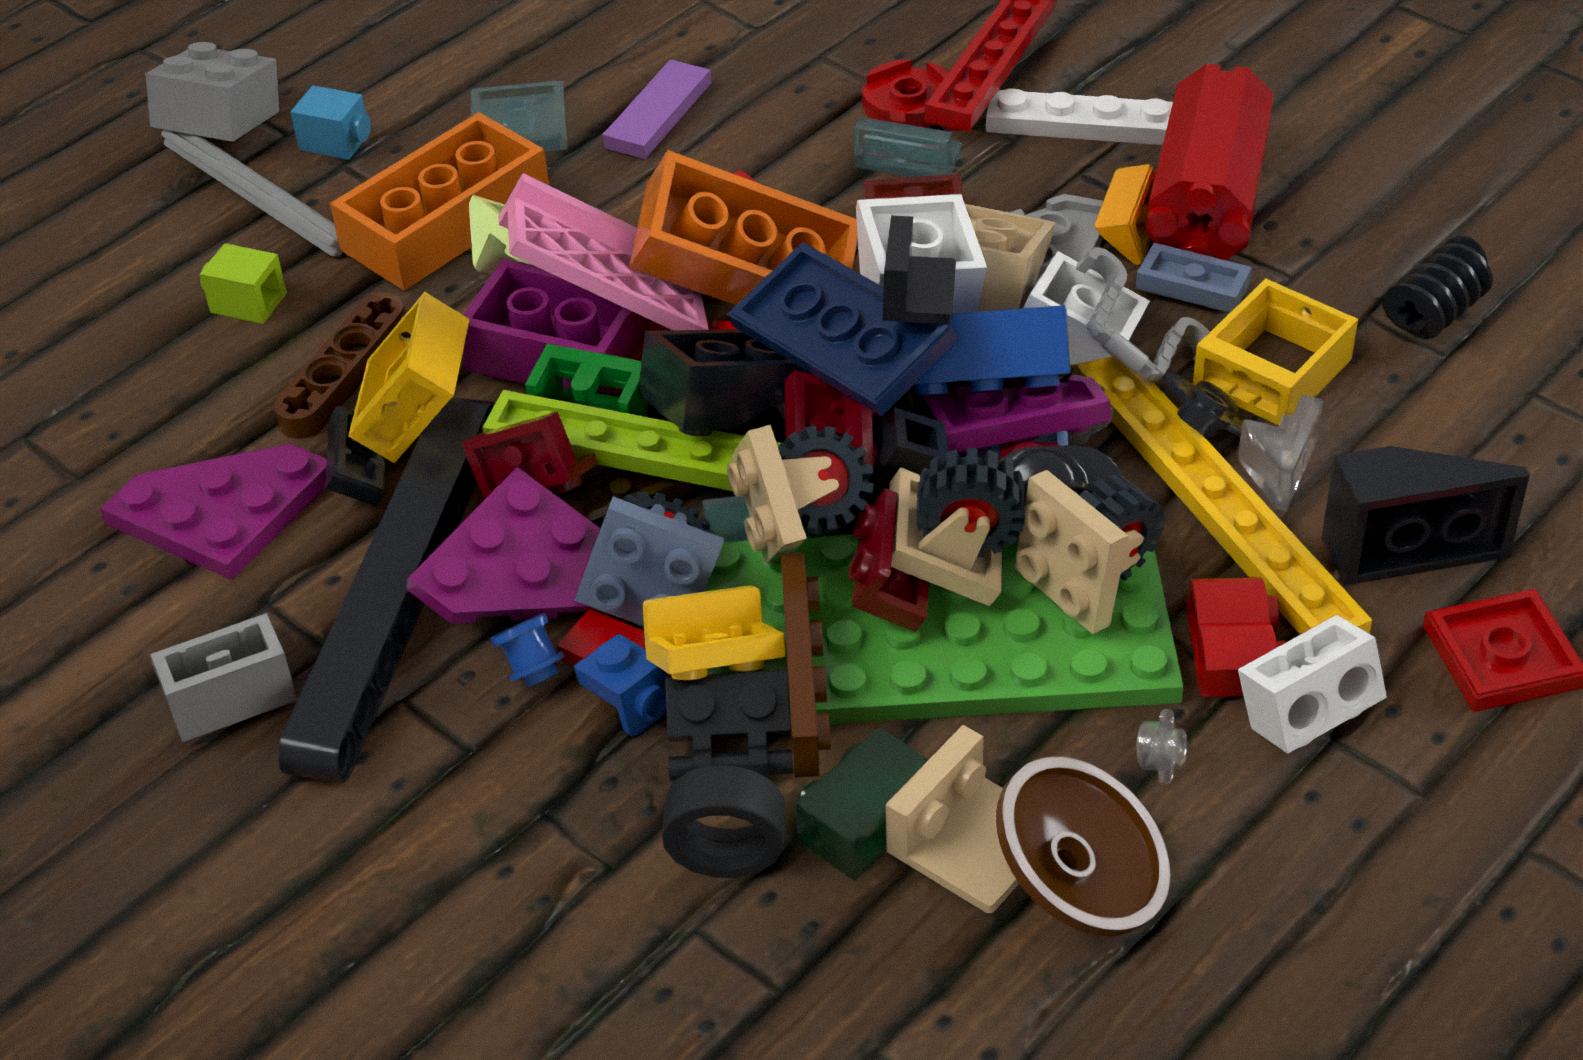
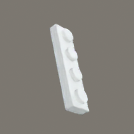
M1020 89L998 90L988 106L986 132L1163 145L1173 102L1157 98L1138 100L1117 98L1111 95L1095 97L1070 95L1066 92L1038 93L1024 92Z

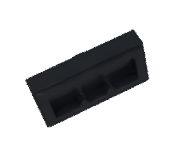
M336 406L329 418L325 489L377 507L385 494V458L348 437L354 411Z

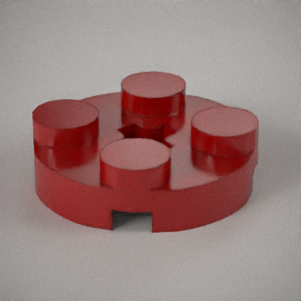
M896 60L882 64L869 72L866 76L865 87L862 85L863 110L870 119L880 125L887 126V132L897 137L909 136L915 129L935 125L934 123L924 121L925 104L949 72L943 67L930 62H926V69L912 68V60Z

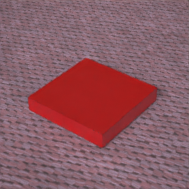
M1536 588L1425 612L1422 626L1472 712L1583 688V662Z

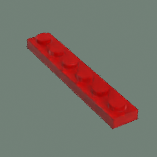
M1001 0L925 104L924 121L941 125V127L950 131L965 130L970 132L1055 9L1057 0Z

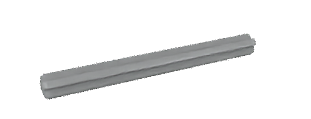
M162 129L161 136L165 138V146L332 257H340L343 252L340 250L335 225L332 221L205 138L198 135Z

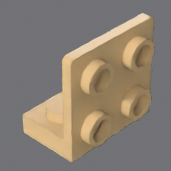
M962 725L886 804L887 852L982 911L993 913L1019 883L1005 860L997 835L996 809L1003 788L985 778L986 767L983 765V736Z

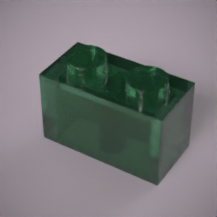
M879 727L861 744L855 743L850 746L843 754L839 764L820 781H812L803 789L798 800L795 802L798 842L856 881L887 852L886 804L929 759Z

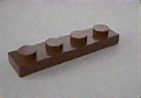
M804 553L781 554L795 778L820 776L818 751L831 750L828 712L816 713L815 703L827 702L825 665H812V657L824 656L821 620L809 621V613L820 612L818 576L806 577Z

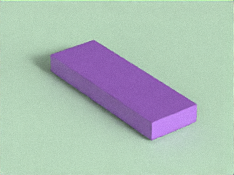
M670 59L603 133L604 148L646 159L711 84V71Z

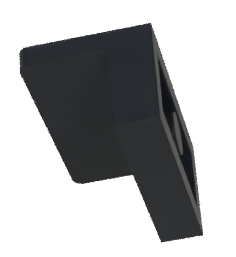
M891 215L884 268L882 321L950 324L952 322L956 260L953 258L912 256L913 216Z

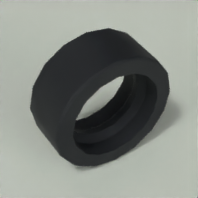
M707 766L691 770L673 781L665 796L662 839L664 849L676 863L692 872L710 877L739 878L759 873L771 866L783 850L785 797L774 782L755 771L736 766ZM707 816H731L746 820L753 825L738 829H723L702 824L696 819Z

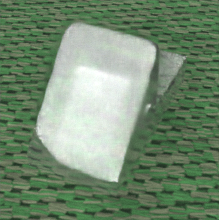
M1302 394L1294 414L1284 413L1279 427L1249 419L1242 422L1238 453L1239 460L1276 509L1287 512L1317 443L1323 399Z

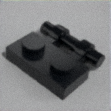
M787 670L710 674L694 680H677L672 677H665L669 742L693 741V755L669 757L670 781H675L691 770L707 766H736L755 771L769 779V775L793 774L792 749L768 751L767 736L791 735ZM748 737V752L713 754L712 739Z

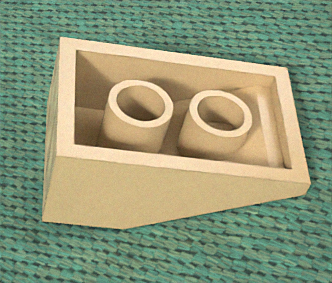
M965 204L987 265L978 311L1022 309L1036 283L1054 233L1056 222Z

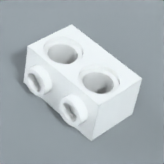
M1338 615L1238 669L1251 729L1287 754L1309 744L1318 736L1348 719L1357 717L1362 711L1387 698L1375 637Z

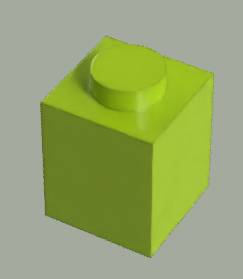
M224 243L213 258L204 265L200 273L201 287L205 292L210 313L264 324L287 294L278 254Z

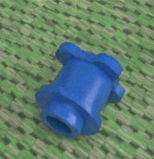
M539 614L490 638L495 647L501 646L513 671L508 676L510 681L523 678L526 687H529L559 672L555 662L563 658L564 654L563 651H555L544 627V624L549 622L546 614Z

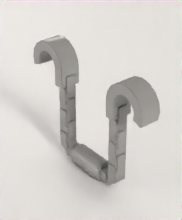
M1100 247L1090 249L1078 262L1076 270L1084 274L1089 269L1095 270L1106 282L1102 297L1090 321L1086 324L1093 339L1098 341L1105 351L1135 374L1139 373L1149 381L1160 382L1163 379L1181 339L1192 347L1194 351L1192 359L1195 361L1197 344L1210 333L1205 326L1195 319L1181 317L1165 334L1153 363L1145 353L1117 331H1111L1106 327L1105 322L1127 280V272L1121 261L1111 252Z

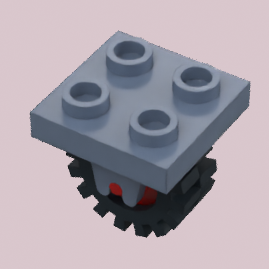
M638 492L636 498L629 494L624 496L623 500L613 497L574 601L644 626L643 602L645 600L705 591L720 554L724 538L715 535L713 530H709L711 523L707 518L698 519L700 511L693 506L688 510L682 508L684 501L675 498L673 503L665 501V494L655 493L654 498L651 499L647 492Z

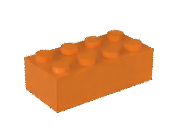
M478 112L332 201L330 207L340 250L405 291L472 247L469 202L472 195L506 204L522 173L549 185L544 148Z
M667 150L646 184L629 268L737 305L802 242L853 270L858 239L857 219Z

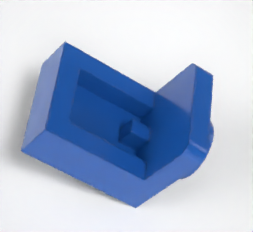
M621 634L615 635L574 666L579 684L616 707L623 730L632 737L639 735L667 713L665 677H669L668 673L646 660V650Z

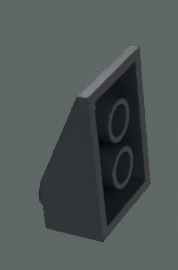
M738 329L645 331L638 394L654 406L659 414L666 416L678 426L680 432L691 436H708L712 434L713 429H734L785 402V380L794 370L804 373L809 372Z
M1394 446L1334 455L1321 538L1344 585L1510 558L1530 474L1526 467Z

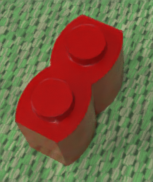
M1261 577L1190 579L1186 614L1190 642L1194 651L1199 693L1201 697L1244 696L1238 669L1285 643L1284 640L1276 641L1274 633L1277 630L1279 619L1277 598L1275 595H1267L1265 584Z

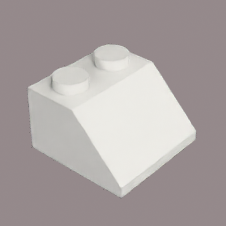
M961 194L857 200L856 218L861 275L884 287V268L891 215L913 216L912 256L955 259L956 271L952 314L978 312L987 265Z
M1057 251L1030 293L1023 308L1061 305L1067 307L1070 366L1112 357L1111 354L1101 347L1102 345L1098 341L1093 339L1086 325L1090 321L1106 287L1104 278L1092 269H1089L1085 274L1076 270L1078 262ZM1123 287L1105 322L1106 327L1111 331H1117L1129 341L1150 301Z

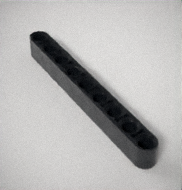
M452 397L423 430L284 728L278 752L279 768L283 774L341 783L347 781L351 775L425 604L406 590L407 580L460 524L477 484L461 442L473 435L483 433V425L491 413L495 402Z

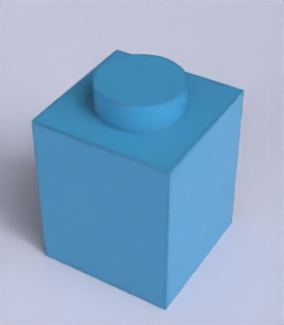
M312 85L291 110L296 139L301 151L349 160L370 134L371 121L369 116L366 115L362 94Z

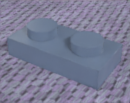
M1153 243L1137 271L1136 289L1230 313L1240 304L1250 284L1252 267Z

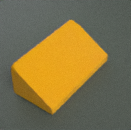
M1150 164L1124 167L1115 171L1094 224L1096 231L1134 265L1143 263L1152 240L1147 235L1146 228L1149 200L1155 179V173Z

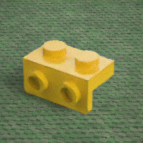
M749 585L655 598L643 602L646 660L671 674L673 679H700L708 675V668L727 665L733 671H754L764 668L765 660L785 657L784 633L762 622L760 590L755 586Z

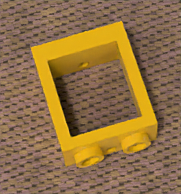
M1265 278L1197 344L1193 384L1197 385L1200 381L1211 382L1226 392L1236 402L1238 407L1282 428H1286L1352 360L1358 319ZM1305 307L1308 308L1312 314L1307 313ZM1264 331H1268L1314 352V354L1296 373H1293L1245 351V349Z
M424 291L367 360L348 437L395 463L454 396L469 319ZM408 332L411 334V338H404L401 333Z

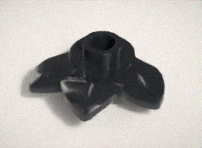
M1170 371L1165 373L1163 380L1166 386L1176 393L1183 403L1177 414L1189 426L1208 437H1214L1220 428L1227 429L1245 440H1252L1254 438V430L1236 416L1239 410L1236 402L1221 388L1208 381H1200L1197 385H1194L1177 373Z

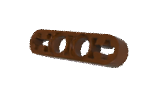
M383 292L365 298L281 392L274 402V411L282 434L289 438L301 439L315 435L329 422V418L336 406H342L362 383L367 360L406 314L404 302L400 296ZM353 345H368L366 348L359 351H344L346 348L351 347ZM329 376L341 377L339 380L328 384L316 383L318 380Z

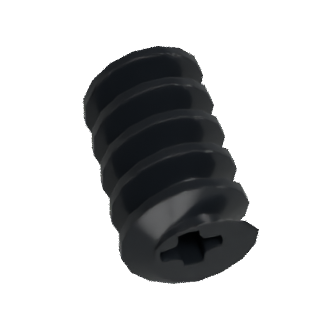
M1458 235L1450 238L1443 246L1424 259L1419 266L1412 269L1407 276L1401 278L1395 286L1389 288L1385 293L1382 307L1387 317L1396 326L1407 330L1418 338L1428 340L1437 337L1444 328L1450 326L1468 307H1472L1480 297L1485 296L1492 288L1493 275L1488 265L1486 253L1480 244L1470 236Z

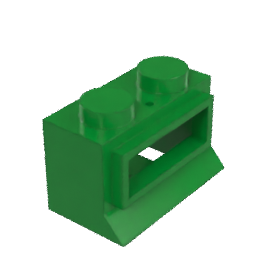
M547 343L525 383L528 395L649 417L647 401L638 394L641 361ZM562 378L572 380L571 388L563 387ZM599 385L623 389L620 397L596 393Z

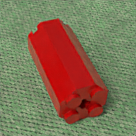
M1207 63L1177 83L1149 200L1146 228L1147 235L1155 243L1227 260L1248 247L1270 131L1274 93L1250 68L1235 66L1234 72L1221 71V65Z

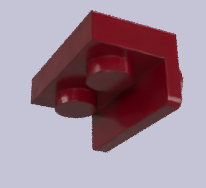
M558 411L476 434L461 442L484 500L516 467L545 488L550 487L553 494H560L583 484L584 481L581 475L598 465L594 453L576 458Z

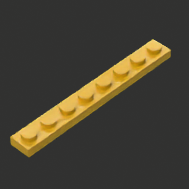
M1113 356L1073 365L1072 375L1091 377L1096 381L1110 400L1111 422L1249 578L1261 577L1263 579L1267 595L1276 596L1278 610L1300 635L1335 615L1342 617L1370 634L1372 619L1209 441L1178 416L1177 411L1179 409L1153 381L1146 380L1139 373L1135 374Z

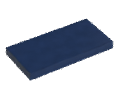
M804 242L791 252L727 314L733 327L881 417L959 340L954 326L950 324L882 321L884 287Z

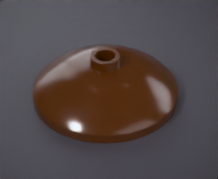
M1058 756L1031 761L1019 769L1005 784L1000 793L996 809V827L999 843L1015 879L1028 896L1043 910L1075 929L1101 936H1118L1133 932L1145 925L1159 912L1166 900L1170 886V864L1166 846L1149 812L1138 798L1121 782L1092 764Z

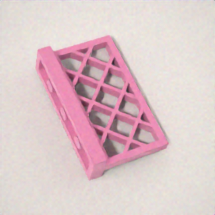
M522 173L499 214V225L508 229L509 254L671 330H709L700 292L629 268L637 231L636 227Z

